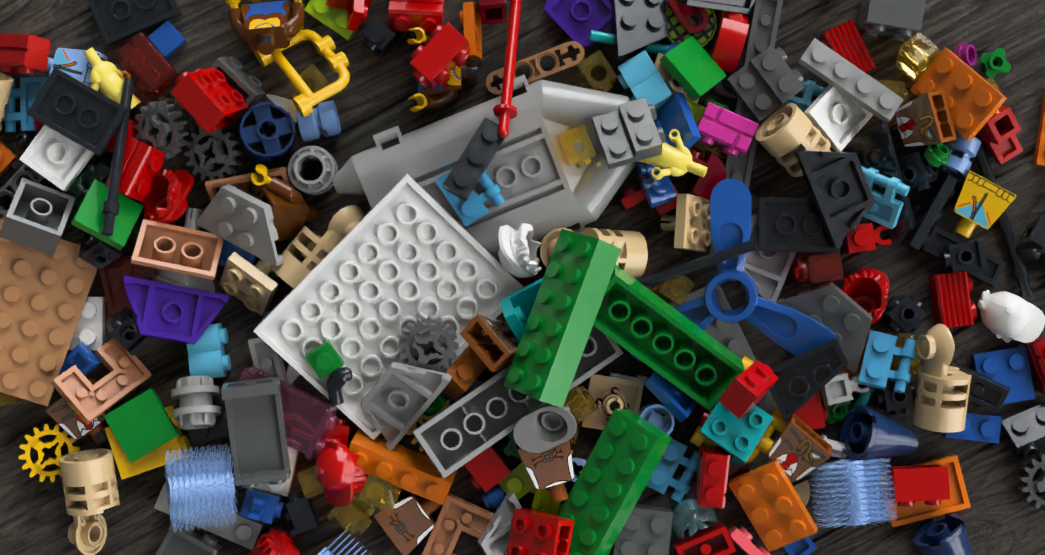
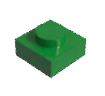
M329 340L305 355V358L320 379L344 365V361Z

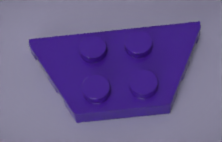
M609 0L546 1L544 12L571 41L578 42L583 48L601 44L588 40L590 30L614 34L612 4Z
M125 275L122 281L140 336L194 345L199 340L230 296Z

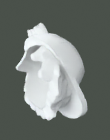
M522 223L517 231L508 225L500 226L498 234L500 245L498 256L500 263L507 272L517 278L533 277L542 269L541 266L539 267L540 259L537 258V249L541 243L532 240L533 227L527 223Z
M989 290L981 293V298L977 304L980 309L981 319L998 339L1002 338L1006 343L1012 340L1028 343L1036 340L1042 333L1045 325V316L1042 310L1033 304L1025 301L1018 295L1006 291L991 294Z

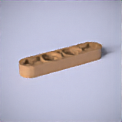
M569 41L515 63L514 78H516L517 68L522 65L530 69V77L527 79L528 84L580 64L584 60L585 50L578 42ZM570 46L580 50V53L576 55L577 60L573 61L570 57L563 59L565 65L560 67V59L556 55V51L560 50V55L567 54ZM548 55L552 56L555 59V67L550 71L543 70L540 65L541 59ZM504 67L491 72L486 79V87L493 94L502 95V91L498 87H492V83L495 82L494 77L497 75L503 79Z

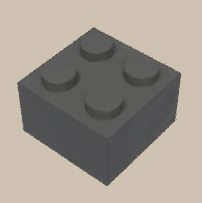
M860 0L855 24L859 33H862L861 37L877 39L879 36L888 38V42L902 44L921 31L926 0Z
M22 178L5 217L0 237L53 256L76 197Z
M636 504L612 547L611 555H668L673 520L672 510L670 508Z

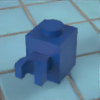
M248 488L240 515L272 524L276 518L280 519L285 506V503L281 502L283 495L256 488Z

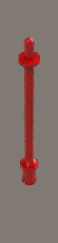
M511 0L501 104L493 108L494 116L499 118L498 135L501 138L508 136L510 119L517 117L518 113L517 108L512 106L521 0Z

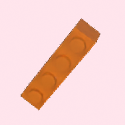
M358 429L350 443L349 451L359 455L357 464L365 474L444 505L457 470L442 478L427 455L399 444L390 451L385 445L387 442L385 438L377 436L373 440L362 429Z

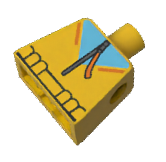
M969 171L953 212L962 216L954 231L969 238L977 225L988 230L1017 195Z

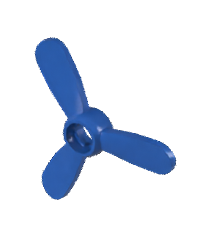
M724 179L718 182L712 189L710 195V227L714 253L750 240L751 194L749 188L742 181ZM747 253L717 263L718 272L714 273L707 281L704 296L673 307L701 329H705L715 319L726 323L740 322L747 319L774 343L795 356L835 338L834 332L819 321L796 309L759 297L758 288L753 278L744 271ZM728 281H741V285L746 293L745 301L748 304L734 310H722L716 298L717 290L714 287ZM632 354V356H633L635 359H637L638 361L642 362L641 360H639L637 357H635V356Z

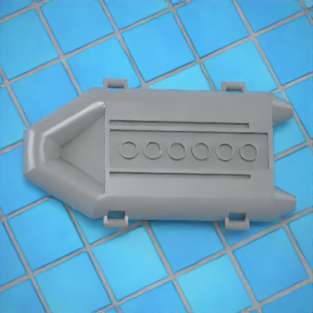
M525 74L514 78L513 91L525 86L526 92L512 98V106L517 108V117L510 119L509 134L487 167V171H485L493 184H497L501 189L499 193L505 202L495 207L491 199L486 200L483 203L489 212L465 227L443 194L436 180L453 169L485 117L499 125V118L494 116L493 108L501 104V96L402 135L398 125L373 135L376 146L352 155L332 178V182L338 194L366 196L372 209L408 174L496 260H499L498 252L500 245L498 234L500 226L508 225L517 231L522 223L530 224L533 227L532 240L541 243L542 239L554 229L567 228L579 223L580 228L573 230V232L581 234L585 229V225L597 221L634 168L636 162L608 169L592 124V117L617 111L619 104L630 102L628 96L542 79L528 84ZM397 137L399 138L400 143L384 149L381 145ZM478 182L474 189L479 195L485 190Z

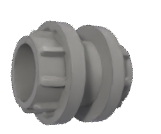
M318 146L300 148L292 155L288 164V175L293 185L310 195H321L331 190L334 186L332 178L339 171L334 157ZM312 161H321L323 165L321 176L314 181L306 180L304 175L306 166Z
M188 376L177 380L176 388L171 390V399L179 400L180 408L172 411V419L178 420V425L181 429H205L215 425L216 417L221 415V407L213 405L212 397L220 395L219 386L214 385L213 378L210 376Z

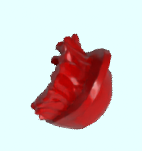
M165 168L162 172L157 171L151 183L150 192L141 202L144 206L145 219L165 224H171L180 219L189 205L187 195L193 187V176L182 169L168 171Z
M864 268L859 269L853 275H849L848 278H844L843 289L841 290L873 317L871 325H873L882 318L887 306L890 281L883 272Z
M339 438L326 439L325 448L316 459L315 476L317 482L324 487L327 501L333 506L344 507L350 504L354 493L360 494L363 491L367 477L357 464L359 455L349 451L347 446L340 443Z

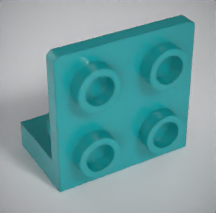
M543 278L499 300L504 318L519 342Z
M718 401L701 427L700 433L731 454L730 462L735 466L746 463L774 417L755 405L738 419Z

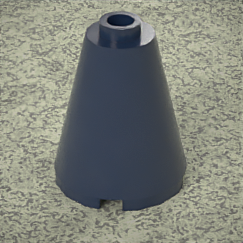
M856 405L854 407L856 409L853 412H848L842 422L840 441L845 442L846 449L842 450L848 458L860 460L907 456L913 454L919 444L915 430L867 406Z
M956 513L944 514L945 518L940 520L932 517L922 523L913 533L915 540L912 539V542L922 555H973L965 523L962 517Z

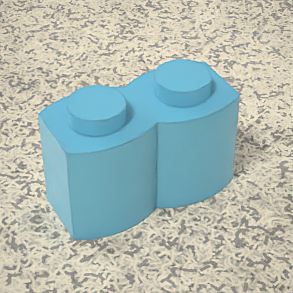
M646 50L618 66L621 74L617 78L625 90L630 87L634 94L630 98L631 101L645 97L647 104H653L655 110H657L673 96Z
M221 323L210 324L194 345L187 344L190 376H210L211 378L228 376L227 371L231 370L230 355H226L224 350V344H228V333L226 328H222Z

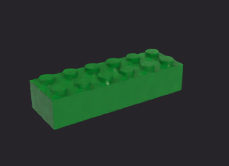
M561 229L504 386L539 401L563 408L619 257L620 248L594 237Z
M615 265L593 326L710 411L734 379L745 371L742 358Z
M615 408L571 489L568 499H566L557 515L575 520L569 555L609 554L672 439L668 434L631 409Z

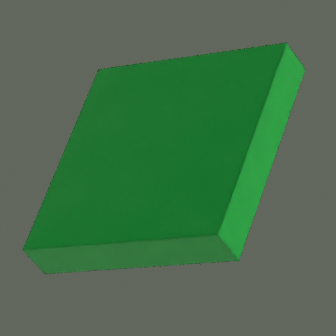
M693 36L684 40L660 59V62L694 101L727 76Z
M94 179L71 224L121 251L143 206L119 193L118 203H120L119 215L115 216L113 236L102 235L104 219L102 205L103 201L107 198L108 186Z
M153 388L104 416L130 463L135 462L180 435Z

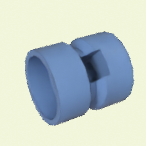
M334 100L318 103L317 108L312 106L313 113L304 118L296 110L298 126L304 142L319 139L321 134H324L326 137L341 134L339 116Z
M955 130L957 139L943 143L949 150V161L947 164H941L938 169L947 174L965 178L972 165L970 158L976 157L982 143L976 137L971 141L966 140Z
M651 402L640 408L639 416L668 435L672 432L675 423L674 416L664 405Z

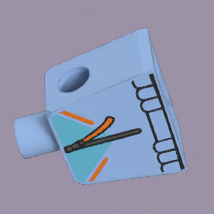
M57 48L54 59L47 57L48 64L44 73L50 76L54 67L90 87V72L93 67L83 53L86 50ZM95 51L101 61H107V56Z

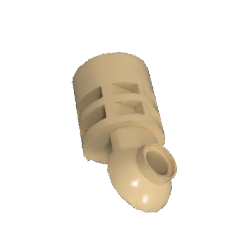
M787 103L773 111L762 122L756 132V140L773 157H776L777 162L785 167L792 177L803 175L794 152H832L830 150V141L821 134L816 126L812 125L811 120L794 103Z
M356 205L340 209L331 219L328 230L322 237L314 234L308 227L304 226L281 254L284 259L283 264L277 267L272 265L270 268L294 289L365 217L364 212Z
M567 228L554 229L542 239L540 257L546 267L551 259L561 229L572 230ZM585 228L581 232L583 235L600 239L620 248L621 251L616 265L634 279L641 278L646 269L648 250L646 240L640 232L611 229L598 230L597 228Z
M944 324L933 326L926 335L919 336L917 340L918 355L921 359H925L924 366L918 368L912 422L922 429L954 433L965 429L971 375L959 371L957 367L949 366L953 358L955 344L949 328Z
M104 448L77 451L64 455L59 459L66 512L68 515L73 516L74 521L69 526L68 538L80 553L84 555H95L102 549L107 537V524L101 513H104L103 510L120 505L113 451Z

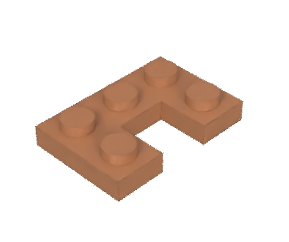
M114 338L96 349L94 353L110 371L109 374L94 385L91 384L76 365L53 379L51 383L86 425L148 381L152 376L135 355L132 356Z
M449 493L422 555H457L452 552L461 532L463 531L480 538L494 513Z

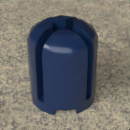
M272 102L259 103L250 107L240 123V142L242 143V150L245 155L253 162L270 165L272 157H275L278 163L284 160L290 153L295 137V123L290 113L282 107L274 105ZM265 123L267 132L272 134L271 137H266L265 134L261 135V131L263 132L262 124Z

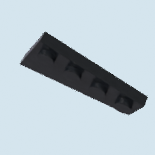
M887 121L852 139L842 150V152L856 153L861 166L867 169L870 167L877 169L879 174L889 178L896 177L901 180V183L905 184ZM875 183L872 188L883 194L886 188ZM896 193L895 199L904 202L896 226L893 229L889 228L886 230L890 239L902 235L917 226L908 194L903 196Z

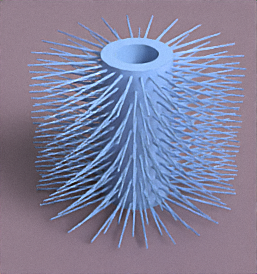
M216 445L214 455L213 448L211 453L210 447L208 456V448L207 452L205 449V454L201 461L203 455L202 448V452L199 453V460L196 462L198 457L197 449L194 464H191L194 458L193 450L188 463L191 447L189 454L187 452V457L183 462L186 453L185 448L182 461L179 462L177 468L176 451L171 462L172 450L170 459L165 466V469L168 467L165 484L167 503L170 509V522L172 523V520L176 519L178 513L177 527L179 529L183 519L180 531L182 532L187 518L185 530H187L190 517L193 516L190 527L192 528L195 518L194 513H198L200 510L201 526L202 520L205 517L204 529L205 521L207 523V517L210 512L208 527L210 520H212L214 525L219 508V523L221 515V526L223 517L225 523L227 513V526L228 517L230 522L231 512L235 505L233 501L236 491L233 478L234 473H232L231 455V470L229 469L228 451L225 460L223 459L226 453V446L224 455L222 450L219 462L221 445L219 454L218 448L216 454ZM181 449L177 458V462L180 460L181 457ZM169 450L167 451L165 461L168 458ZM234 509L233 514H232L231 524H232V521H233V516H234L235 509ZM200 513L196 514V526L200 517ZM177 520L173 524V532L175 530Z
M850 458L823 462L820 465L821 468L816 467L815 469L818 470L824 469L822 473L827 475L824 478L830 481L823 480V476H811L822 480L813 481L824 486L814 488L826 491L821 492L810 489L826 497L812 495L817 496L818 499H824L827 503L820 500L812 501L821 502L816 504H826L830 508L821 505L813 506L821 507L820 510L827 509V511L815 510L817 512L832 515V519L827 515L816 516L825 518L818 519L824 521L816 522L832 526L842 524L847 527L872 524L870 522L895 520L887 519L880 515L898 518L887 516L894 514L883 513H897L888 511L894 510L889 508H895L887 505L890 503L874 504L877 500L882 503L891 502L881 499L882 497L891 496H885L880 492L895 495L887 493L891 491H883L878 488L894 490L887 488L888 486H879L878 483L892 485L880 481L890 480L881 475L893 476L882 472L881 470L892 471L881 468L878 464L886 467L891 466L877 463L878 459L875 458L872 460ZM879 458L882 462H890L884 458ZM811 471L815 474L822 475L820 471ZM879 505H881L882 507H888V508H886V509H881Z

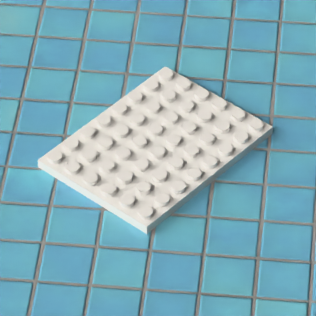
M406 174L257 325L253 332L328 400L326 381L332 372L320 379L305 358V355L329 340L344 361V365L339 368L348 367L353 374L352 379L346 381L345 385L341 388L344 403L336 405V407L374 440L381 433V430H376L371 416L365 412L361 401L393 361L406 364L408 358L401 359L400 353L405 349L399 348V341L404 340L401 337L402 331L409 332L407 323L410 322L416 325L417 317H420L423 322L427 321L428 315H431L433 322H436L441 317L443 326L450 323L451 330L449 333L456 332L457 338L452 341L457 342L459 345V349L452 350L456 353L457 358L469 346L460 335L464 328L478 314L496 319L502 313L499 300L524 286L512 274L507 272L501 263L419 184ZM423 329L419 333L429 331V329ZM440 333V342L447 346L445 337ZM429 341L428 344H424V349L428 350L430 346H433V342ZM410 344V348H411L412 353L414 354L415 357H417V356H418V351H417V349H416V348H413L412 345ZM439 358L431 359L428 362L438 360ZM448 359V361H449L450 364L454 361V360ZM443 365L440 367V372L446 369Z

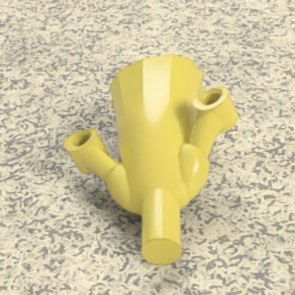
M93 47L83 52L93 67L90 72V87L96 91L100 89L103 95L120 104L123 75L125 78H131L130 72L117 69L111 62L101 61ZM134 94L132 95L131 109L141 102Z
M672 129L669 133L670 140L675 143L676 148L668 143H663L661 155L637 161L656 166L651 172L654 180H660L668 175L678 177L687 172L704 178L708 167L692 161V155L688 148L684 147L677 129Z

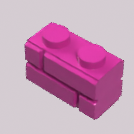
M708 102L697 125L701 135L698 141L708 146H713V143L722 146V152L730 156L737 157L738 154L743 156L747 152L759 123Z

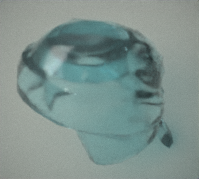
M687 498L677 504L673 510L672 529L675 531L677 538L680 540L685 539L684 531L689 528V536H692L698 529L709 527L703 521H709L715 527L718 520L714 508L697 506L695 498Z

